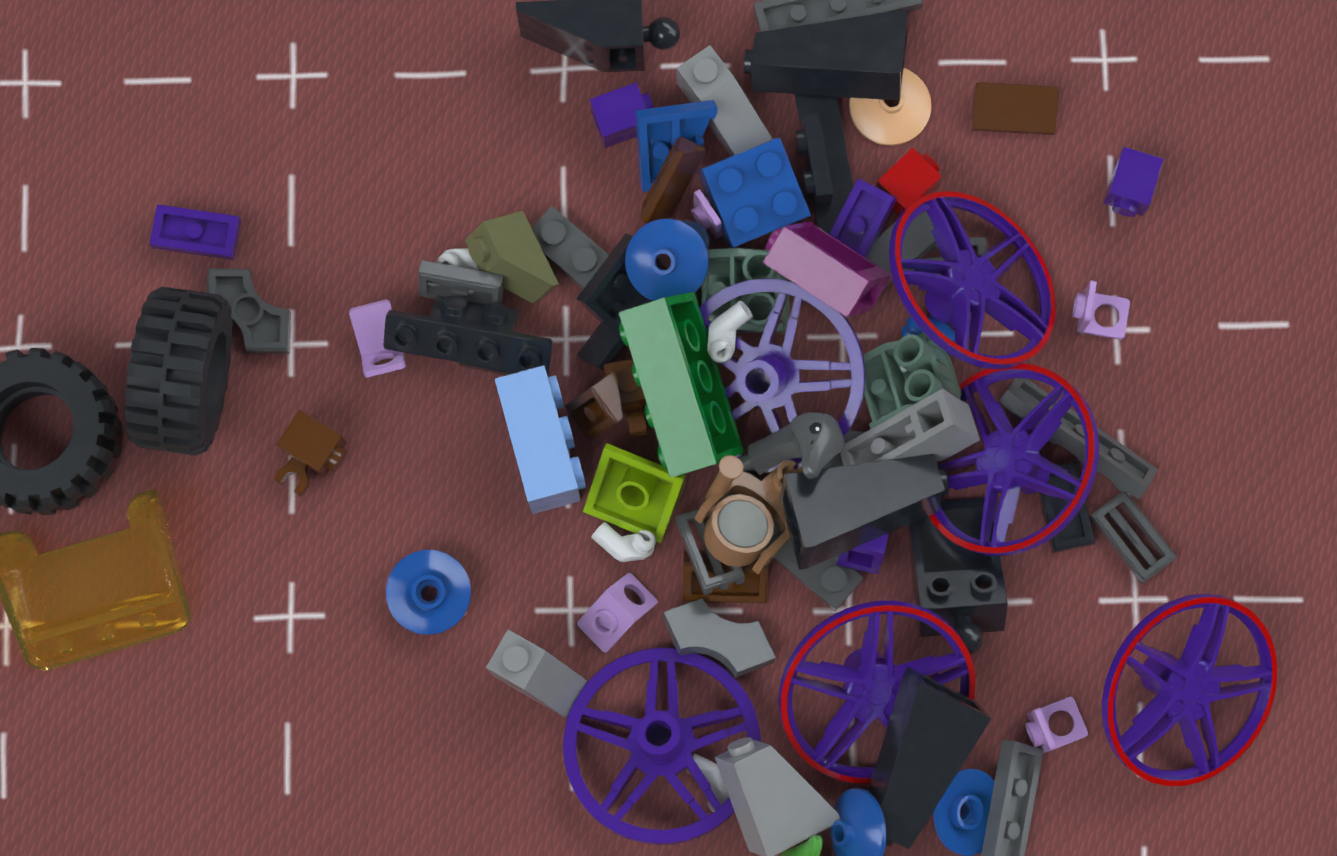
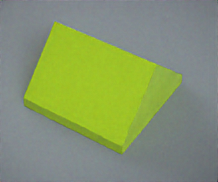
M606 443L583 512L638 534L639 530H648L655 536L656 542L661 544L686 485V475L681 474L670 478L668 470L662 465Z

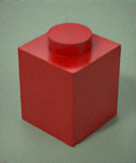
M912 147L877 181L876 188L898 198L892 210L900 216L916 200L933 193L938 188L942 176L938 173L940 171L938 164L928 154L922 153L920 155Z

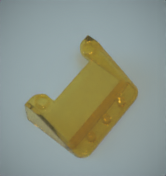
M157 489L142 492L131 499L127 507V518L131 528L42 554L37 553L32 539L27 534L19 531L0 533V599L24 659L30 666L40 670L57 668L174 634L187 626L190 620V606L164 508Z

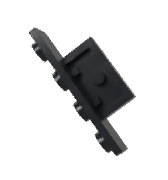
M794 94L800 130L795 131L798 155H805L807 170H802L805 195L812 194L817 227L830 234L853 189L838 100L834 96Z
M625 233L576 298L601 322L577 356L582 361L600 370H604V364H609L617 357L621 347L624 345L619 332V324L621 322L619 312L652 302V300L644 297L635 289L628 277L625 256L628 244L633 236ZM661 254L657 259V264L661 269L667 270L671 266V259L667 254Z
M438 295L429 317L389 310L385 318L383 347L387 350L514 373L544 365L548 377L553 341L550 338L515 332L518 325L519 310L507 308L498 303L483 304L466 301L459 296L444 297Z

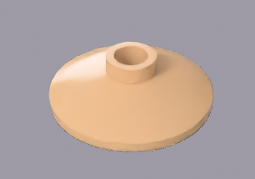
M904 68L901 97L897 106L889 107L881 99L850 98V116L856 129L868 140L885 146L901 145L916 138L926 127L931 114V97L924 82L912 71Z

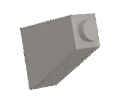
M507 630L486 666V669L494 678L566 719L578 694L588 682L550 653L510 630Z
M750 737L742 738L730 743L727 746L728 751L715 757L749 852L759 856H775L810 838L812 834L815 835L831 827L836 820H840L839 814L771 745L753 740Z

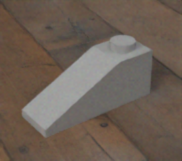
M710 45L676 68V84L691 103L708 100L715 101L718 113L715 119H710L708 126L730 156L772 140V137L735 77Z
M942 388L845 443V447L840 452L843 466L934 454L936 462L980 441L969 405Z

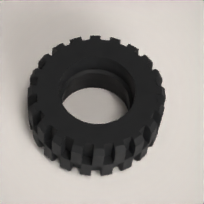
M160 287L150 292L147 296V301L144 302L141 308V316L138 318L135 327L136 333L132 340L130 363H128L127 386L125 387L126 432L129 434L128 438L138 447L196 456L206 452L212 444L224 407L233 342L231 306L221 295Z
M30 348L29 354H23L19 349L6 352L7 360L0 363V505L27 515H31L32 512H38L43 516L56 514V509L61 507L67 511L79 506L77 499L85 495L89 499L99 491L95 486L102 477L108 481L114 471L109 465L112 457L119 458L122 446L117 443V436L123 434L122 421L116 416V412L119 410L115 399L107 392L108 388L99 378L79 361H74L64 353L55 351L53 354H50L44 348ZM41 395L55 396L66 403L73 415V433L67 448L54 462L42 468L24 470L14 466L4 456L1 444L2 430L8 416L19 404L30 398Z

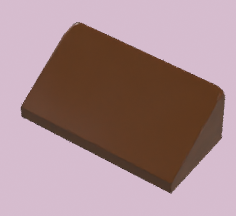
M978 82L973 91L972 130L1054 135L1059 87Z
M681 136L676 138L642 203L641 221L650 223L655 220L668 219L672 216L705 154L704 147Z
M615 371L565 405V409L589 439L623 418Z
M684 551L682 601L693 602L703 598L704 602L767 604L769 564L759 574L752 570L757 560L750 565L741 566L745 575L744 583L738 585L735 582L730 583L726 589L714 588L712 593L704 595L688 553ZM699 551L709 577H715L705 551ZM720 562L724 573L731 572L728 565Z

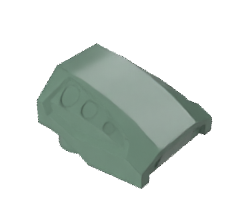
M745 248L708 250L709 268L707 276L700 287V306L716 293L740 282L759 278L789 279L763 263L769 253L768 250ZM755 292L736 297L717 308L707 319L712 322L737 302L742 301L750 309L753 318L736 330V334L763 333L779 292ZM789 295L776 333L782 335L786 334L790 317Z
M924 332L919 335L904 336L898 341L884 343L863 355L866 370L864 395L872 419V423L869 424L870 429L942 388L955 397L961 398L960 387L950 357L945 350L934 343Z

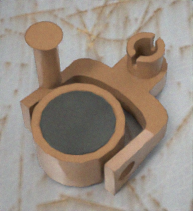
M731 455L721 458L719 472L706 493V501L701 505L694 518L701 524L712 513L704 528V540L707 549L715 559L725 565L735 567L750 565L757 560L752 570L759 574L791 540L780 500V493L784 474L803 472L800 466L796 471L793 469L796 462L790 460L783 461L760 481L755 476L743 472L744 466L739 458ZM729 493H738V495L726 497ZM774 520L779 527L781 535L766 549L773 536Z

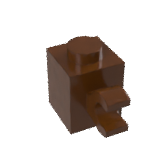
M633 359L604 364L605 377L613 371L617 375L622 413L626 412L630 438L647 435L643 409H645L647 403L642 387L637 385L633 377Z
M299 410L276 444L284 454L291 458L277 472L275 481L283 485L288 476L298 475L300 482L295 488L294 493L299 497L303 496L310 485V479L307 474L308 468L325 478L329 470L335 472L346 457L347 450L343 448L347 442L342 435Z

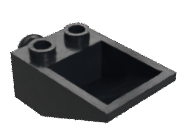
M642 0L516 2V13L521 37L601 72L644 71L643 43L650 42L653 47L659 50H668L674 47L680 38L678 24L669 17L656 18L649 26H643Z
M985 498L941 501L940 507L950 522L966 535L980 540ZM929 516L908 525L914 603L929 609L946 620L959 634L970 655H973L979 651L983 644V632L1005 630L1008 602L1000 556L979 554L955 544L945 537L932 523ZM992 523L989 542H992L995 523ZM917 620L919 637L942 636L931 626Z

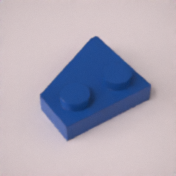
M714 100L635 110L639 180L643 192L650 190L676 138L681 136L700 146L703 145L704 140L702 136L710 119H715L718 113Z

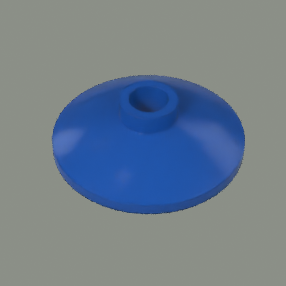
M660 219L644 225L634 234L626 250L625 266L628 277L635 289L644 297L655 301L664 297L696 292L707 276L709 255L704 240L693 227L675 219ZM661 254H667L671 259V266L667 270L661 269L657 264V259Z
M421 550L407 555L395 565L386 584V601L392 616L407 630L421 635L439 634L454 627L465 615L471 600L470 580L463 566L452 556L437 550ZM430 586L435 587L438 591L436 599L431 602L423 600V590Z
M970 768L959 770L933 811L934 826L940 841L948 850L958 855L972 856L982 852L995 781L981 770Z
M861 788L845 791L838 798L833 808L839 814L840 820H836L830 827L831 843L835 856H883L886 847V824L878 801L870 792Z

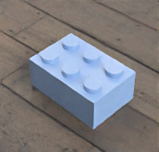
M543 365L496 378L495 383L532 514L581 501L579 490L586 488L578 456L569 457L568 449L575 448L568 418L567 416L558 417L557 409L564 408L556 375L547 377L546 369Z

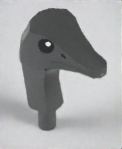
M807 412L794 417L792 422L782 429L748 446V454L739 459L744 466L743 472L748 473L756 470L761 475L785 460L801 457L804 475L808 479H814L818 477L821 469L843 450L845 444L840 426L831 415Z

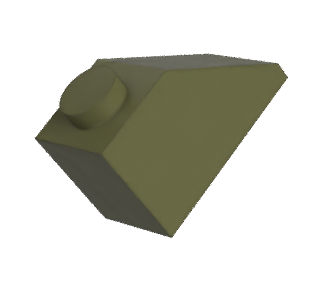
M523 211L483 221L465 239L469 248V254L472 260L476 262L480 271L504 275V288L531 303L540 302L559 284Z

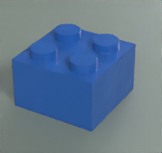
M780 137L697 170L710 205L722 222L721 231L727 247H736L778 228L811 216Z

